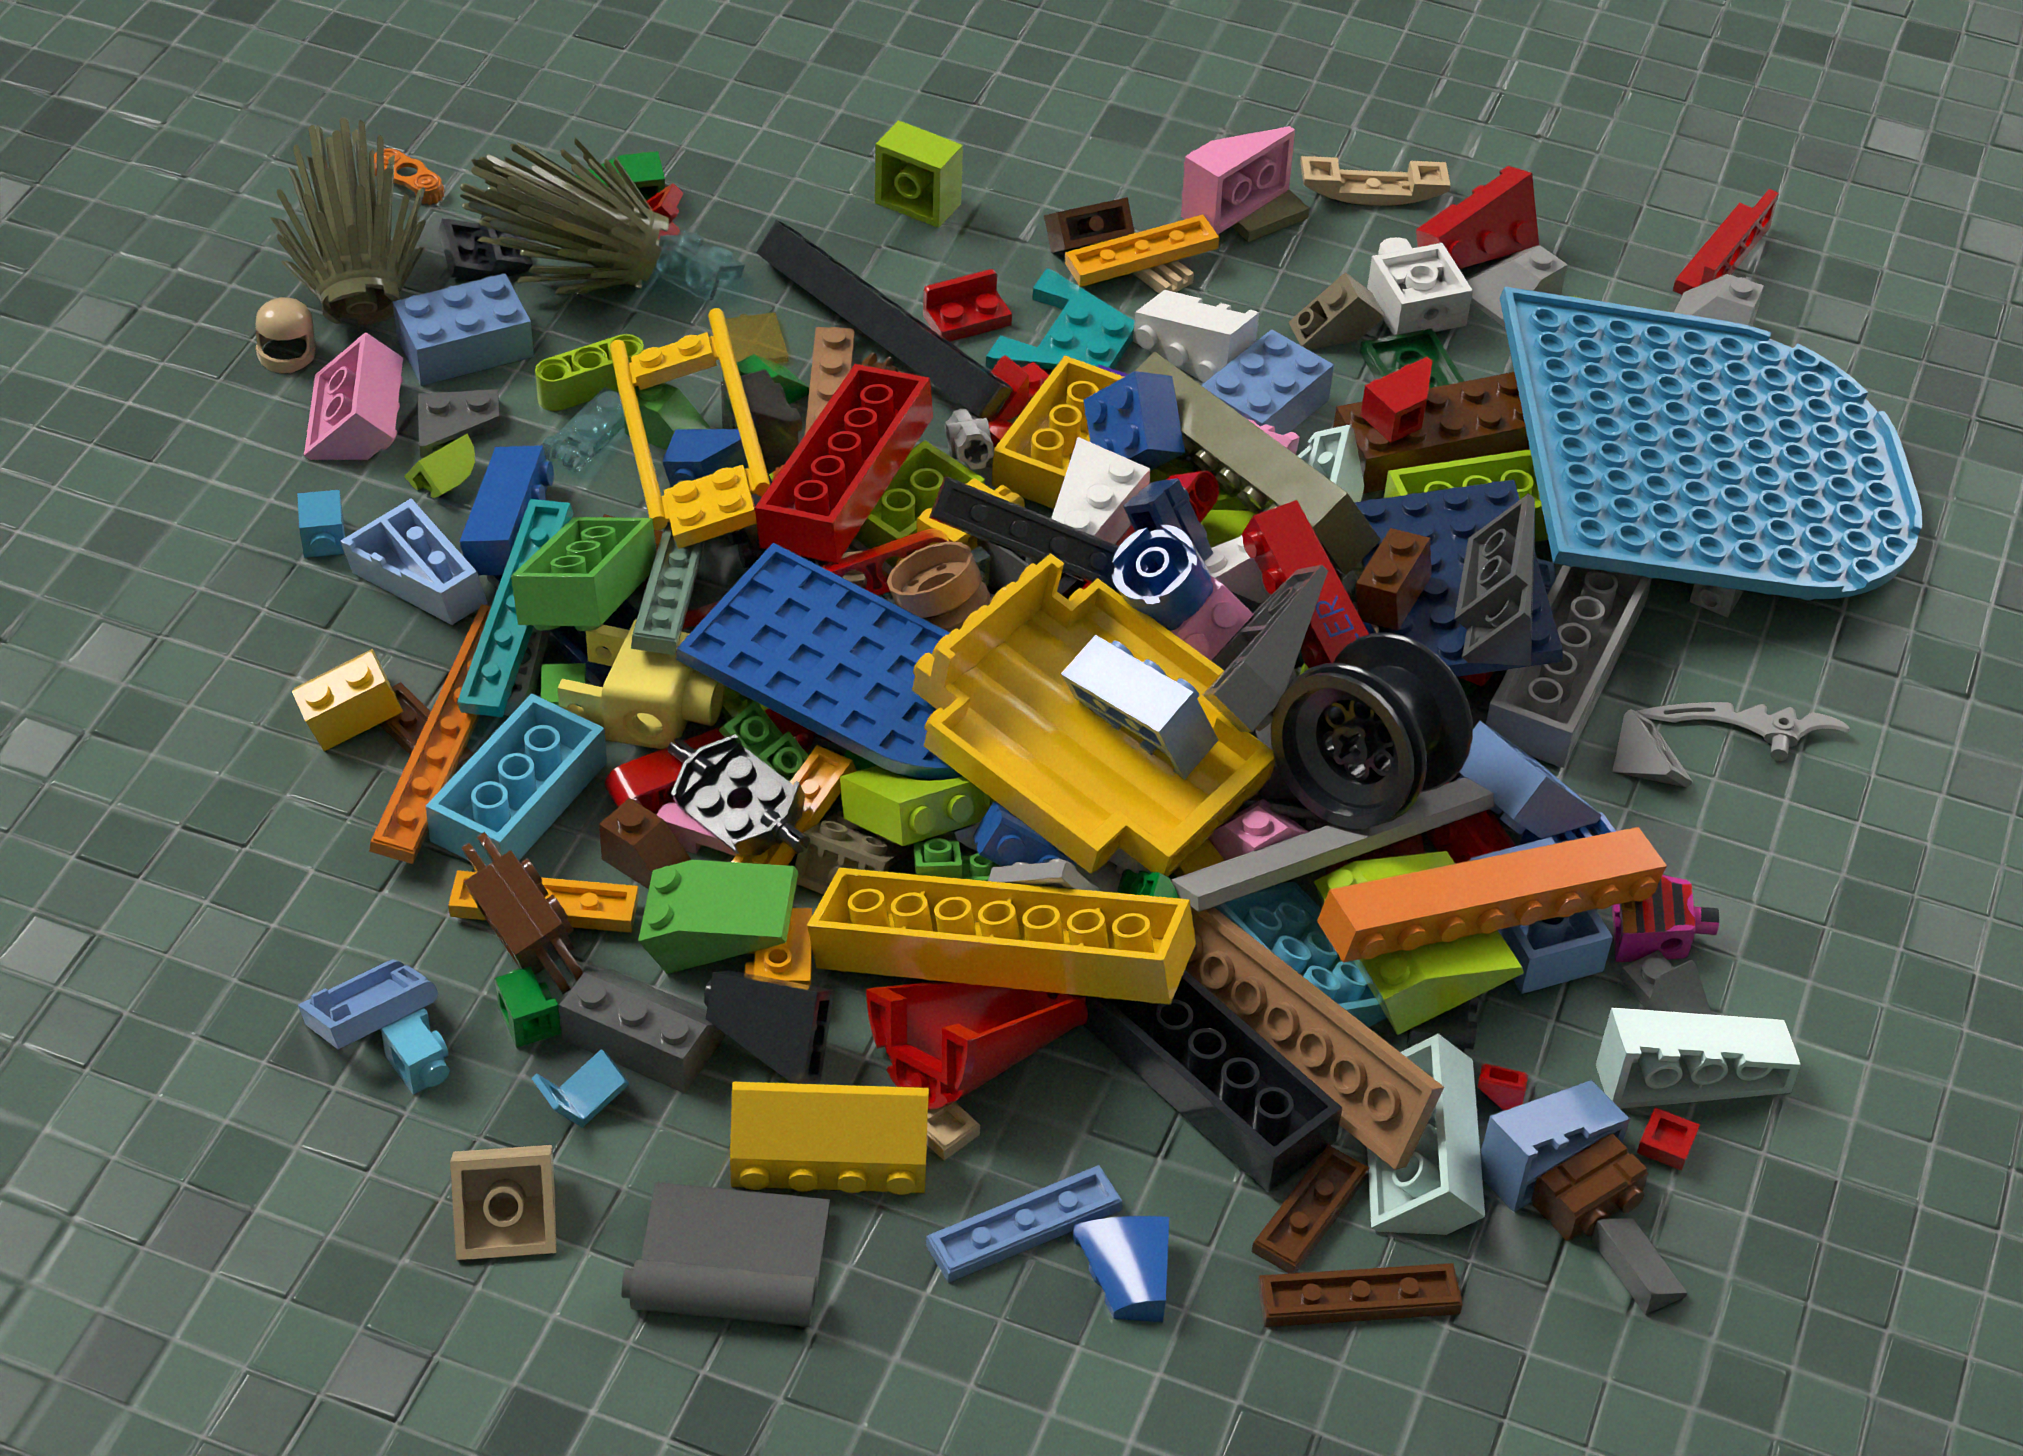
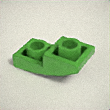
M756 701L749 704L719 729L725 738L736 734L743 747L789 782L809 756L789 731L782 734Z
M936 838L927 842L913 843L917 875L988 881L992 867H1002L978 853L972 856H961L959 841H947Z

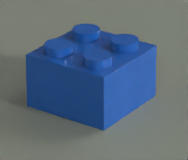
M1134 371L1084 399L1085 416L1091 443L1148 467L1150 471L1185 453L1172 376Z

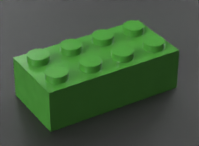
M573 517L511 575L518 625H534V628L537 630H551L559 626H575V629L579 631H591L601 627L612 613L651 574L657 554L653 518Z

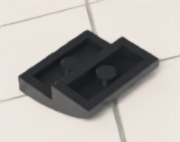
M442 218L438 231L451 278L480 280L501 274H506L508 277L527 272L531 269L533 265L531 257L520 255L521 250L477 241L481 237L497 239L501 236H507L526 241L525 238L483 227L478 223Z

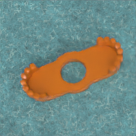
M384 149V171L388 166L389 158L395 155L394 183L406 186L414 191L416 196L418 190L425 187L422 204L432 205V203L437 204L438 200L442 201L444 186L437 174L427 169L421 161L410 158L396 149ZM377 152L374 154L375 176H377ZM404 167H412L417 170V173L406 177L399 175L397 171Z

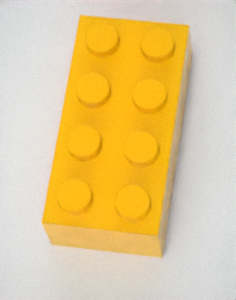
M1064 355L994 448L992 486L998 488L1004 485L1012 493H1017L1023 498L1055 509L1077 438L1079 437L1090 442L1084 399L1122 379L1124 376Z

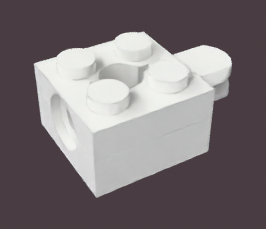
M1398 237L1389 238L1380 243L1378 255L1372 256L1367 289L1373 293L1385 315L1383 319L1393 335L1430 328L1437 332L1467 325L1473 290L1443 243L1412 248L1408 240Z

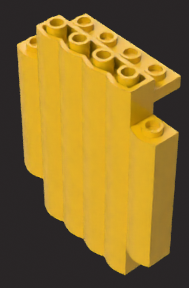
M1050 553L1037 565L1032 563L1027 566L1016 583L1010 582L1006 587L1001 588L988 606L983 605L978 610L972 612L960 630L956 628L948 635H945L936 644L932 654L929 652L925 653L917 661L913 669L915 678L912 691L937 709L931 714L924 728L927 733L924 747L1090 874L1101 868L1120 848L1149 871L1158 872L1168 877L1190 853L1199 848L1211 836L1216 828L1229 820L1240 806L1255 795L1268 781L1276 763L1273 750L1249 732H1240L1203 696L1206 690L1224 672L1223 669L1152 617L1133 608L1119 593L1098 578L1085 590L1082 588L1077 589L1069 599L1062 596L1057 590L1064 563ZM1094 635L1109 643H1112L1114 640L1122 643L1131 651L1136 659L1142 662L1146 659L1153 661L1165 672L1167 677L1174 681H1177L1179 678L1184 679L1198 691L1200 695L1198 701L1218 741L1185 780L1173 771L1175 767L1170 758L1159 749H1156L1152 755L1140 747L1144 738L1124 726L1117 730L1074 698L1061 673Z

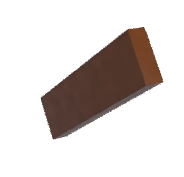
M1454 1263L1259 1275L1257 1284L1265 1327L1459 1315L1463 1306Z

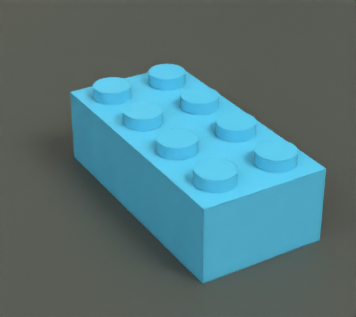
M531 693L425 806L430 842L465 859L467 857L461 847L469 842L487 866L492 861L477 839L478 835L485 832L501 855L512 850L516 858L520 860L607 764L604 727Z

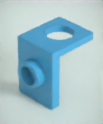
M603 1050L598 1051L560 1087L539 1074H535L531 1078L554 1111L582 1128L629 1085V1082L611 1057Z

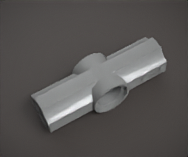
M967 409L953 411L951 418L945 422V433L950 457L965 462L971 470L985 468L987 461L994 456V447L987 418L979 419L972 416Z

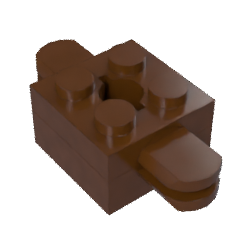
M485 832L477 836V839L492 863L486 866L469 842L461 847L477 872L464 881L477 908L518 967L524 969L531 966L534 975L545 969L559 991L564 995L571 988L554 962L561 959L576 982L583 974V971L570 954L574 947L568 935L574 929L567 919L566 912L554 895L545 899L549 893L542 884V878L528 858L519 862L512 850L501 855Z

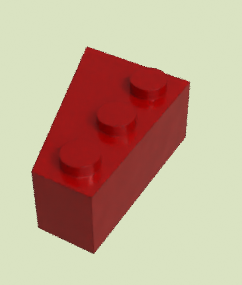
M1511 166L1505 167L1499 171L1500 175L1485 186L1479 185L1473 189L1472 195L1457 205H1450L1416 229L1418 247L1443 243L1457 267L1462 269L1539 246L1532 173Z

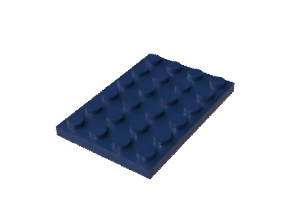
M1514 480L1354 502L1381 539L1361 560L1363 571L1390 528L1429 537L1431 543V578L1400 629L1396 631L1376 625L1377 633H1394L1407 636L1422 643L1436 653L1448 665L1456 677L1530 667L1468 663L1462 658L1467 629L1454 620L1468 538L1520 500ZM1535 553L1531 666L1563 662V648Z

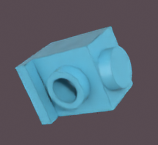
M424 1007L381 1028L385 1057L413 1095L427 1087L436 1086L447 1078L449 1067L444 1062V1058L449 1055L448 1049L438 1031L430 1032L428 1013Z

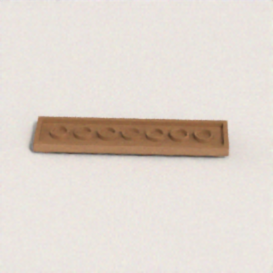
M1191 907L1196 944L1185 970L1343 1107L1340 1126L1393 1169L1407 1167L1444 1086L1215 907L1200 912Z

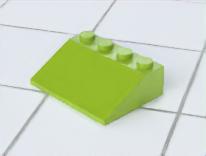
M1447 851L1354 861L1313 882L1324 905L1330 889L1453 865L1455 863ZM1498 930L1490 934L1480 933L1461 937L1452 942L1442 941L1419 946L1410 951L1400 950L1381 954L1372 959L1353 960L1397 1035L1524 973L1522 966Z

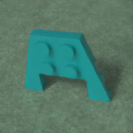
M1046 268L1033 287L1032 300L1063 309L1038 347L1000 335L986 355L985 368L993 370L1000 358L1006 355L1021 368L1034 362L1040 368L1055 369L1065 355L1096 367L1102 365L1115 369L1133 341L1135 321L1055 271Z

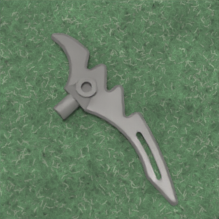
M1729 702L1685 703L1636 710L1637 713L1645 718L1678 722L1706 719L1745 727L1760 734L1766 742L1772 744L1771 757L1776 761L1786 760L1789 747L1796 746L1800 738L1810 731L1817 729L1850 731L1849 726L1841 720L1819 713L1811 712L1801 720H1798L1795 709L1791 707L1768 715L1767 707L1764 704L1756 705L1738 713L1734 712V706Z

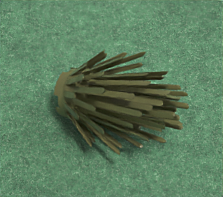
M341 117L339 120L341 132L335 130L332 133V137L325 139L329 168L327 167L323 131L319 125L316 126V129L314 125L309 127L312 158L306 155L317 204L301 150L297 144L293 147L305 192H303L295 170L289 167L288 170L311 236H308L289 200L281 189H277V195L297 230L303 247L284 220L270 217V219L282 234H277V240L301 270L293 262H280L321 301L324 317L336 324H341L340 318L357 319L358 326L369 325L394 316L393 301L401 300L400 291L427 247L421 246L413 253L426 224L425 219L418 222L419 217H417L425 193V187L418 190L405 230H403V225L410 198L408 194L403 196L393 239L391 240L395 155L389 158L388 166L384 171V139L381 135H378L376 206L374 148L369 152L368 166L365 123L359 120L358 129L356 128L352 132L358 185L349 122L345 117Z
M576 137L574 139V144L583 152V159L588 163V166L609 187L564 149L561 150V156L571 164V170L580 178L521 143H517V145L510 144L511 149L534 163L535 165H532V169L505 156V161L490 154H487L486 157H479V160H471L474 164V167L471 168L472 174L485 179V183L490 185V187L484 191L467 183H462L460 188L466 193L461 194L460 197L470 201L469 203H463L462 208L484 215L485 217L479 220V224L483 227L559 248L507 236H501L497 239L481 237L477 241L519 249L522 256L579 262L595 266H532L529 270L530 273L563 275L520 277L516 281L517 283L600 279L558 287L555 294L574 292L581 294L621 284H628L641 289V280L648 281L663 248L659 246L660 229L668 231L669 219L653 212L616 156L613 164L619 173L607 159L604 160L603 167Z

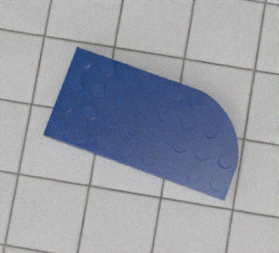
M775 543L762 554L677 647V661L884 769L924 779L947 780L962 777L961 774L924 747L927 733L924 728L931 714L937 709L912 691L915 678L913 669L917 661L925 653L929 652L932 654L940 639L950 632Z

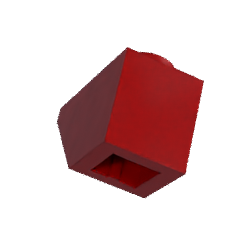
M1428 357L1405 365L1401 369L1365 385L1360 416L1390 443L1422 429L1432 360Z

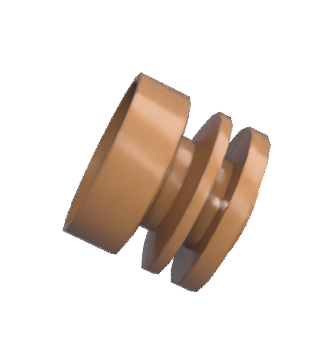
M942 542L913 552L894 567L887 580L890 592L897 606L948 632H952L956 628L960 630L972 612L978 610L983 605L988 606L992 601L986 584L981 582L982 576L970 547L961 542Z

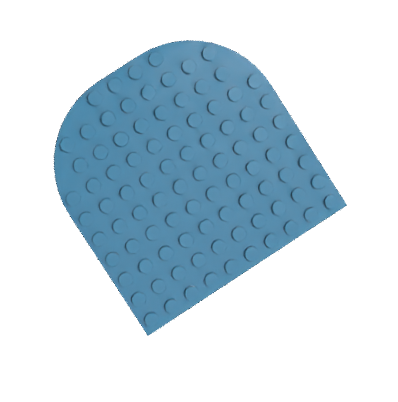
M1504 286L1499 299L1553 563L1570 567L1576 566L1607 572L1640 575L1648 578L1717 586L1726 589L1760 592L1768 595L1797 597L1804 600L1834 599L1866 593L1892 580L1904 568L1916 548L1918 534L1922 528V509L1903 446L1895 427L1885 411H1876L1866 399L1868 391L1838 366L1798 343L1794 348L1771 340V332L1744 324Z

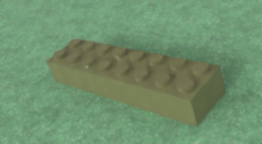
M1154 351L1135 370L1172 376L1185 453L1179 457L1184 460L1187 456H1190V462L1199 472H1211L1216 477L1220 488L1229 495L1234 491L1237 492L1239 501L1252 513H1255L1258 509L1264 512L1298 500L1332 566L1344 575H1347L1381 540L1346 491Z

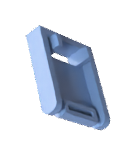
M392 959L329 990L325 988L311 995L310 999L298 1004L305 1025L334 1047L340 1049L432 1004L437 999L438 992L436 986L427 977L410 966H404L400 961Z

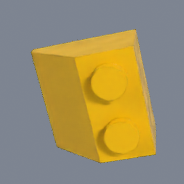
M373 649L295 687L292 691L305 722L323 751L403 712Z

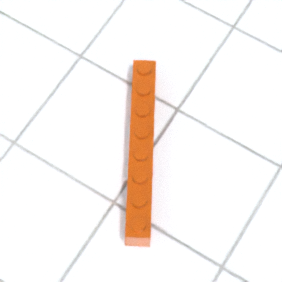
M1636 827L1330 889L1317 922L1343 963L1363 958L1372 959L1381 954L1395 951H1410L1428 944L1442 941L1452 942L1458 938L1470 935L1490 934L1503 928L1517 925L1527 926L1536 921L1559 916L1564 918L1574 913L1592 909H1606L1612 905L1634 900L1643 901L1652 897L1656 892L1658 883L1667 865L1641 829Z

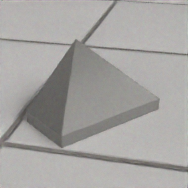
M1632 709L1628 710L1624 714L1612 772L1686 788L1692 784V779L1653 722Z

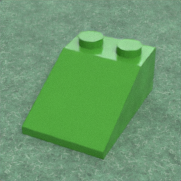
M689 860L653 870L638 942L666 974L784 944L787 941L798 870L794 866L706 860Z

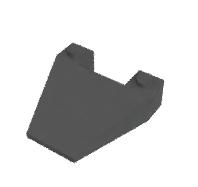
M1323 565L1297 569L1253 613L1254 615L1211 660L1223 669L1224 672L1206 690L1203 696L1240 732H1253L1254 729L1261 731L1273 720L1274 708L1286 691L1328 570Z

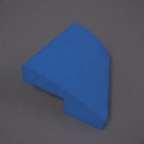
M1113 1217L1074 1225L1073 1240L1076 1245H1081L1089 1261V1272L1094 1282L1103 1288L1105 1303L1113 1319L1163 1322L1167 1286L1169 1217Z

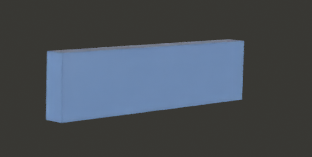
M1097 1165L926 1236V1247L945 1279L950 1283L1073 1231L1075 1224L1103 1219L1122 1210V1199L1100 1165Z

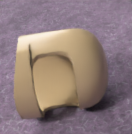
M289 297L275 298L263 304L256 315V355L260 363L269 371L280 374L293 373L307 366L314 359L316 348L313 317L307 306L297 299ZM301 338L307 343L306 352L301 357L290 360L271 358L262 351L263 346L273 339L292 340Z

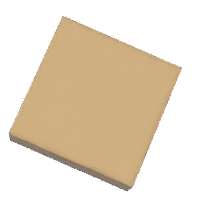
M956 1102L945 1107L928 1110L927 1145L943 1160H946L980 1135V1124Z

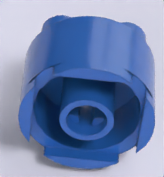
M1161 525L1163 529L1153 531L1144 528L1126 538L1115 552L1113 558L1115 566L1114 576L1112 575L1113 583L1130 606L1149 615L1169 631L1180 627L1183 621L1189 619L1203 606L1206 599L1213 592V582L1206 564L1184 531L1171 525Z

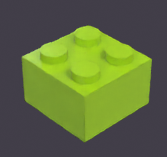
M898 120L875 144V203L939 228L961 205L963 145Z

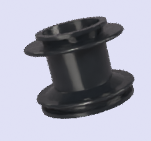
M1372 633L1359 637L1346 645L1336 656L1333 663L1311 667L1297 676L1280 697L1273 712V720L1271 722V745L1275 762L1291 792L1306 808L1318 817L1334 825L1353 829H1365L1391 822L1405 814L1417 801L1421 792L1437 789L1451 781L1463 768L1469 756L1473 740V721L1469 702L1452 670L1436 653L1422 643L1407 636L1394 633Z

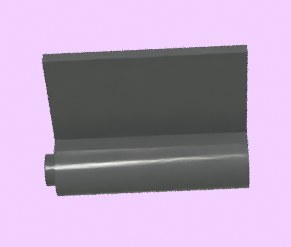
M655 1182L641 1259H636L634 1268H625L622 1298L630 1299V1308L634 1310L811 1328L830 1199Z

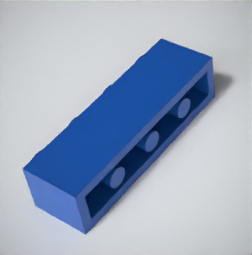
M543 445L495 447L459 541L463 557L477 571L478 576L503 575L530 499L546 500V490L548 486L553 485L554 470L551 461H546Z

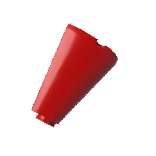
M946 981L866 989L869 1021L876 1048L885 1047L892 1063L891 1066L887 1067V1073L896 1087L929 1088L928 1109H937L951 1105L1076 1026L1085 1024L1088 1017L1085 996Z

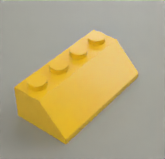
M733 1082L730 1137L731 1187H745L750 1190L785 1188L802 1192L813 1189L842 1190L847 1193L878 1191L891 1192L898 1195L925 1193L929 1088Z

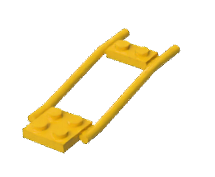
M719 308L710 310L708 314L713 334L711 337L708 336L707 332L700 335H687L678 342L660 348H647L640 354L632 356V362L630 363L626 345L623 341L615 340L610 344L618 391L649 518H653L655 530L664 529L667 522H670L678 549L757 524L752 495L763 496L770 486L766 465L735 359L725 316ZM716 360H719L749 468L745 469L743 464L733 468H722L711 475L693 481L679 482L673 487L663 490L664 496H661L634 387L639 386V389L643 390L717 366Z

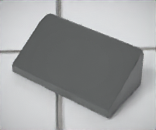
M1633 1218L1602 1219L1596 1222L1591 1238L1592 1242L1645 1315L1687 1296V1291Z

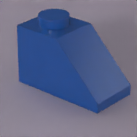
M675 429L662 461L670 487L676 485L680 480L693 481L711 475L722 468H733L742 464L745 469L749 468L738 429Z

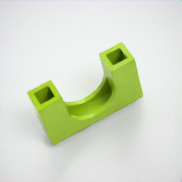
M878 765L840 776L844 819L901 846L979 823L995 801L963 776L936 781L914 780L900 776Z

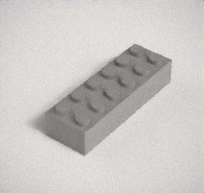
M1563 565L1547 595L1563 648V662L1508 669L1490 703L1486 725L1530 756L1564 768L1646 604L1652 578Z

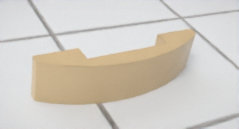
M1301 156L1300 160L1304 186L1323 196L1347 203L1371 206L1402 205L1437 197L1449 192L1451 186L1446 162L1410 161L1408 172L1340 170L1338 158Z

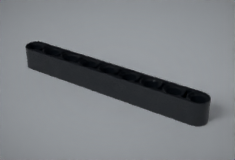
M775 220L756 252L760 257L924 377H929L931 383L982 419L987 418L988 422L995 420L1013 391L1010 385L785 223Z

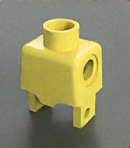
M637 619L634 620L630 630L602 624L598 629L586 631L588 661L612 666L603 687L562 679L558 686L559 707L604 727L606 741L664 749L671 742L676 744L674 739L681 738L688 721L713 726L716 723L724 700L725 685L677 661L676 654L670 655L631 649L632 635ZM681 631L678 646L690 633Z

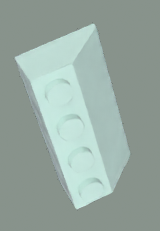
M1436 1034L1400 1052L1444 1086L1407 1167L1395 1170L1367 1148L1371 1228L1377 1232L1447 1235L1485 1217L1473 1060L1441 1035Z

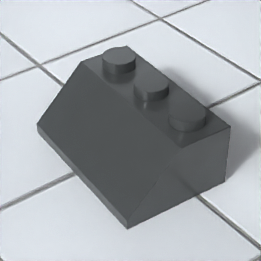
M612 969L584 972L559 1005L563 1040L594 1054L603 1050L608 1053L614 1063L682 1093H686L727 1035L706 1020L707 1010Z

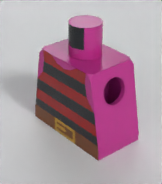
M1662 875L1657 890L1652 897L1643 901L1634 900L1612 905L1616 962H1633L1657 950L1666 959H1683L1689 955L1695 934L1717 935L1719 909L1694 906L1692 884L1685 879Z

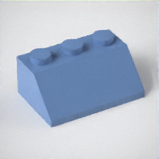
M1479 721L1475 726L1470 753L1463 768L1460 770L1461 775L1457 780L1466 777L1493 792L1494 807L1491 810L1498 815L1504 811L1500 819L1513 830L1522 834L1525 829H1528L1542 839L1596 823L1602 815L1535 758L1483 722Z

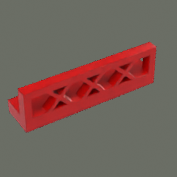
M1768 189L1753 208L1739 202L1675 279L1673 291L1683 295L1684 292L1727 274L1732 275L1769 230L1779 193Z

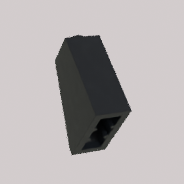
M736 971L713 972L712 979L707 983L704 992V1003L707 1007L706 1020L792 1084H820L835 990Z

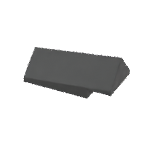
M1530 494L1524 496L1468 538L1454 620L1467 629L1462 658L1468 663L1531 666L1535 499Z

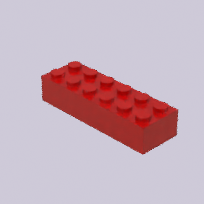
M854 364L755 506L760 548L768 549L775 543L799 556L833 563L839 562L933 419L929 377Z

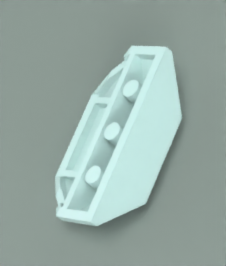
M1345 425L1314 432L1308 440L1309 446L1298 457L1346 491L1354 502H1361L1364 481L1352 426Z

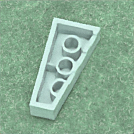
M1611 1008L1596 1061V1068L1604 1093L1620 1109L1791 1093L1801 1065L1784 1020Z

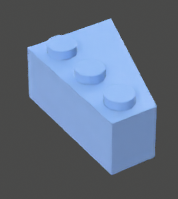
M412 498L340 541L352 573L451 625L479 609L481 604H487L477 571Z

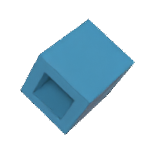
M340 490L297 493L299 530L304 558L345 554L340 542L345 538Z

